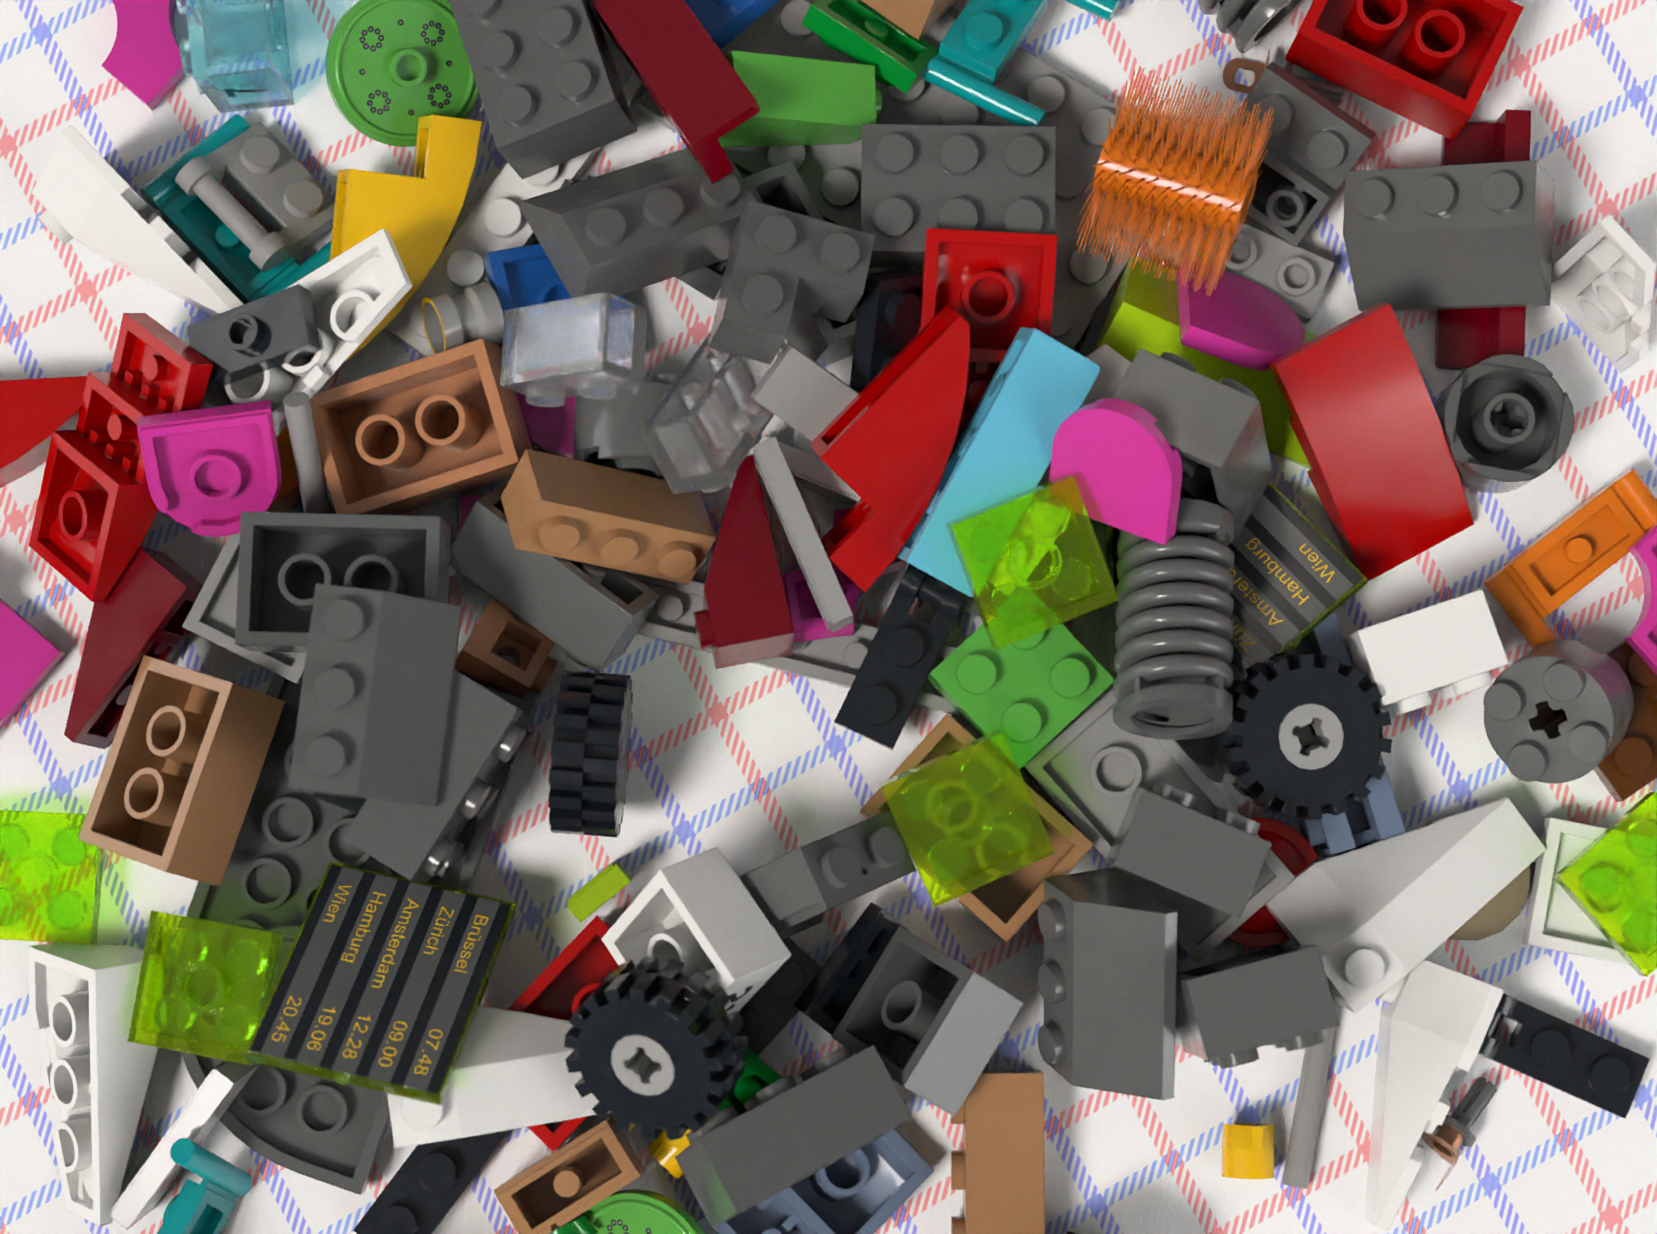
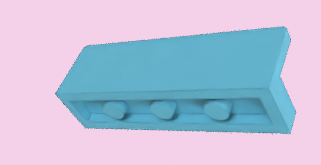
M1020 327L951 451L942 479L921 521L896 557L969 597L976 596L1051 462L1053 440L1058 428L1074 411L1082 406L1100 373V366L1036 328Z

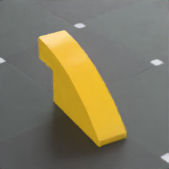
M433 114L419 117L413 177L357 169L338 170L329 261L384 228L390 232L412 283L410 290L346 361L364 348L397 316L422 285L443 251L463 207L475 167L482 121Z

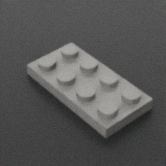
M1114 687L1024 765L1026 770L1082 834L1094 844L1093 846L1105 860L1136 787L1151 792L1156 781L1163 782L1198 797L1193 810L1204 815L1213 817L1217 807L1239 814L1175 740L1147 738L1131 734L1120 729L1113 722V709L1119 702L1114 696ZM1142 713V718L1157 721L1153 715ZM1269 849L1242 916L1237 918L1114 866L1107 861L1111 867H1116L1177 911V942L1196 963L1202 960L1296 878L1274 852Z

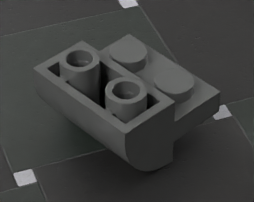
M1272 61L1245 99L1240 114L1241 117L1246 101H1248L1240 122L1241 125L1248 109L1242 124L1244 127L1250 112L1247 123L1248 127L1254 105L1256 104L1253 117L1258 103H1260L1254 119L1255 123L1261 108L1254 127L1255 130L1260 119L1259 134L1265 111L1267 112L1263 127L1270 107L1268 120L1272 109H1274L1268 128L1273 117L1274 119L1265 143L1271 131L1272 133L1260 161L1267 149L1268 151L1257 171L1258 174L1261 171L1262 173L1257 179L1255 195L1252 198L1247 214L1297 247L1344 182L1346 171L1353 169L1377 133ZM1240 107L1239 110H1238L1237 117H1236V121H1237V118H1238V115H1239V112H1240L1241 107Z

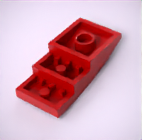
M926 228L920 300L921 315L918 333L946 305H949L970 324L967 389L953 448L1019 328H1036L1051 337L1057 249L1056 234Z
M1380 302L1268 363L1292 414L1287 419L1311 467V470L1307 471L1310 480L1353 569L1362 577L1360 581L1363 584L1474 525L1463 486L1440 420L1417 363L1389 303Z
M123 313L111 372H88L83 393L84 405L79 412L76 430L53 431L29 541L30 548L92 602L105 601L141 546L159 511L152 500L148 488L137 430V417L201 409L213 367L212 362L146 313Z

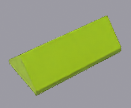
M1132 255L1093 351L1105 343L1131 363L1140 348L1157 356H1161L1163 352H1169L1184 358L1196 368L1198 374L1219 382L1222 378H1229L1240 382L1248 387L1256 395V399L1260 401L1269 452L1311 470L1309 462L1287 419L1292 416L1290 409L1270 368L1269 370L1262 371L1245 368L1182 345L1180 342L1177 274L1173 281L1175 272L1173 273L1169 283L1172 271L1167 280L1170 270L1165 269V273H1163V267L1158 279L1161 270L1160 266L1157 276L1154 278L1159 265L1153 271L1155 264L1152 262L1148 273L1151 262L1149 261L1143 275L1148 260H1146L1141 271L1145 259L1143 258L1138 265L1139 256L1134 270H1132L1137 255H1135L1129 270L1133 258ZM1304 329V343L1319 336L1313 332Z

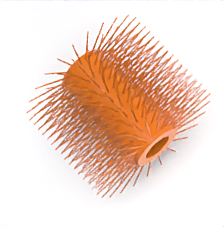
M1140 66L1129 98L1135 70L1133 72L1123 109L1128 80L1126 81L1117 123L1118 96L1114 128L1111 130L1109 117V135L1104 145L1100 141L1103 149L1098 163L1091 166L1096 167L1094 180L1084 192L1092 184L1093 190L1079 214H1081L1093 193L1094 195L1076 231L1077 233L1090 208L1076 243L1077 246L1088 221L1078 253L1089 227L1082 251L1083 254L1093 226L1088 248L1094 234L1095 239L1089 254H1091L1100 229L1101 232L1092 258H1094L1102 232L1103 236L1097 256L1105 239L1104 248L1101 253L1103 254L1112 233L1103 261H1105L1114 234L1115 237L1107 262L1109 261L1116 237L1118 238L1113 257L1119 244L1121 247L1115 263L1126 239L1118 267L1128 238L1129 242L1122 264H1124L1127 251L1130 249L1127 263L1129 262L1138 242L1129 270L1138 246L1139 250L1132 270H1134L1142 243L1143 247L1138 265L1142 261L1144 254H1146L1141 271L1151 249L1143 275L1147 269L1152 251L1153 255L1148 273L1153 257L1155 258L1153 271H1155L1162 254L1154 278L1157 276L1164 257L1158 279L1167 253L1168 257L1163 273H1165V269L1168 270L1175 254L1167 276L1168 280L1175 262L1169 283L1171 282L1177 262L1178 265L1173 281L1175 280L1181 258L1182 262L1179 272H1181L1182 265L1187 256L1179 278L1180 280L1187 265L1180 286H1182L1187 273L1183 286L1185 287L1192 263L1193 267L1189 281L1195 263L1197 262L1193 278L1200 265L1192 287L1194 288L1200 273L1194 292H1196L1202 275L1199 285L1200 289L1206 268L1205 281L1213 267L1205 287L1207 288L1212 276L1206 293L1207 295L1213 281L1210 296L1217 277L1214 290L1216 289L1223 266L1222 279L1229 249L1228 262H1230L1234 238L1237 235L1238 242L1239 231L1244 220L1247 219L1246 215L1252 198L1255 195L1257 179L1262 173L1261 171L1258 174L1257 171L1268 151L1267 149L1260 161L1272 133L1271 131L1265 143L1274 119L1273 117L1268 128L1274 109H1272L1268 120L1270 107L1263 127L1267 112L1265 111L1258 134L1260 119L1255 130L1254 127L1261 108L1255 123L1254 119L1260 103H1258L1253 117L1256 104L1254 105L1248 127L1247 123L1250 112L1243 127L1242 124L1248 112L1247 109L1240 125L1248 102L1246 101L1240 117L1244 99L1236 121L1240 103L1238 104L1231 127L1235 111L1232 113L1228 125L1227 122L1235 100L1227 117L1234 96L1232 95L1224 118L1230 97L1228 96L1219 125L1224 105L1223 101H1221L1213 120L1222 94L1220 93L1213 112L1219 90L1217 91L1210 115L1209 111L1214 95H1212L1210 105L1208 103L1205 106L1210 92H1208L1200 112L1207 86L1199 109L1198 106L1203 87L1196 110L1197 93H1195L1188 109L1196 86L1195 84L1186 107L1192 82L1182 110L1188 87L1186 86L1185 93L1180 100L1179 96L1184 84H1182L1173 107L1182 80L1180 79L1170 107L1177 79L1171 98H1169L1170 85L1163 101L1162 99L1170 79L1169 76L1159 102L1167 74L1165 75L1157 102L1156 98L1161 78L1154 95L1153 92L1158 76L1147 100L1156 70L1154 71L1146 97L1145 93L1151 71L1145 90L1142 93L1146 77H1144L1137 94L1145 68H1143L1133 95ZM1165 100H1166L1165 108H1164V110H1163V112H1162V114H1161L1163 105H1164ZM1180 103H1181L1180 111H1179V114H1178V117H1177L1178 108H1179ZM1192 105H1193L1192 113H1191V115H1190V117H1189V119H1188L1189 112H1190L1191 107H1192ZM1204 106H1205L1204 114H1203V116H1202V118H1201V120H1200V117H1201V115H1202V112H1203V109H1204ZM1208 106H1209V109H1208V112H1207V116H1206V119H1205V121H1204L1205 113H1206V110H1207V108H1208ZM1220 107H1221V111H1220L1219 118H1218V120H1217V122H1216V124H1215L1217 114H1218L1219 109H1220ZM1098 215H1099L1098 223H1097V225H1096V227H1095L1096 220H1097V217H1098ZM1112 222H1113V226H1112L1111 231H1110V233H1109L1110 226H1111V224H1112ZM1122 227H1123V232H1122L1121 238H1120V240H1119L1120 233H1121V229H1122ZM1147 238H1148L1147 246H1146L1145 251H1144V253H1143V249H1144V246H1145V242H1146V240H1147ZM1161 245H1162L1161 252H1160L1159 257H1158V259H1157L1158 252H1159L1160 247H1161ZM1171 251H1172L1171 259H1170V262H1169V264H1168V266H1167V262H1168L1170 253H1171Z

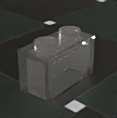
M603 292L505 310L500 386L526 395V402L528 404L539 407L563 406L565 398L573 396L589 399H610L616 396L617 389L642 386L644 384L647 309L611 293Z

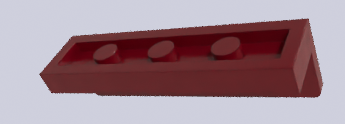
M588 0L612 41L710 182L714 184L733 172L734 169L718 139L758 114L760 107L755 97L684 0Z
M1506 109L1495 123L1467 122L1454 141L1442 136L1441 166L1530 161L1531 111ZM1526 306L1436 310L1435 366L1439 369L1467 370L1476 363L1496 355L1512 354L1524 356Z

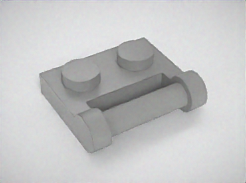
M261 122L209 155L193 158L181 168L175 178V182L188 196L197 195L251 250L249 258L262 272H268L333 227L335 206L333 195ZM223 178L274 232L268 233L225 189L219 180Z

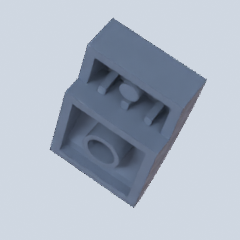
M893 1129L879 1139L713 1229L705 1214L697 1220V1223L705 1234H874L934 1170Z

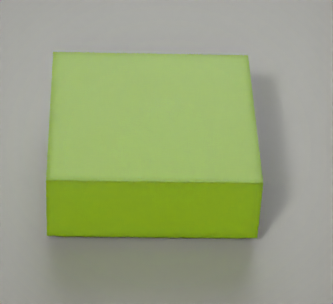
M613 861L567 899L568 903L566 906L581 923L629 884L632 877L619 861L617 863Z

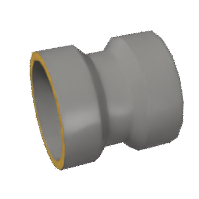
M484 282L468 286L464 289L462 295L454 297L443 292L427 296L423 299L421 305L422 321L427 340L434 354L481 338L496 345L504 342V315L500 301L490 284Z

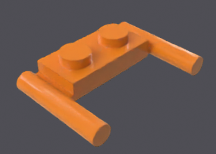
M1630 468L1613 480L1609 486L1598 490L1503 564L1504 567L1492 574L1483 582L1532 648L1548 641L1558 640L1543 618L1551 614L1630 551L1627 548L1657 522V498L1636 470Z

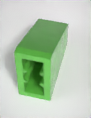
M732 50L725 56L755 97L760 111L749 120L720 137L718 141L722 147L851 144L862 137V124H877L882 109V96L875 84L874 65Z

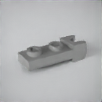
M1243 223L1239 231L1238 242L1237 235L1234 238L1230 262H1228L1229 249L1224 271L1248 279L1274 293L1296 313L1302 323L1307 324L1314 314L1335 263ZM1161 245L1160 250H1159V252H1158L1157 259H1158L1159 254H1160V252H1161L1162 245ZM1171 251V253H1170V256H1169V259H1168V262H1167V266H1168V264H1169V262H1170L1171 255H1172V251ZM1167 253V256H1166V259H1165V262H1164V265H1163V266H1165V264H1166V260H1167V257H1168V253ZM1174 254V256H1173V258H1172V261H1171V263H1170V265H1169V268H1171V265H1172V262H1173V260H1174L1175 254ZM1181 258V261H1180V264H1179V267H1178V270H1177V271H1179V269H1180L1181 262H1182V258Z

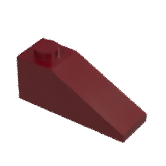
M753 455L740 457L704 585L703 610L693 612L700 650L712 649L716 669L792 655L794 629Z
M141 545L105 601L94 602L64 735L73 743L106 749L115 737L143 655L169 663L191 634V631L182 626L203 585L167 554Z

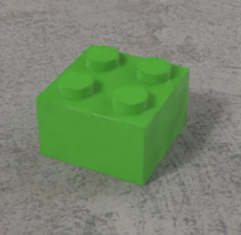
M1027 585L1023 586L934 668L927 678L1014 773L1030 761L1115 681Z

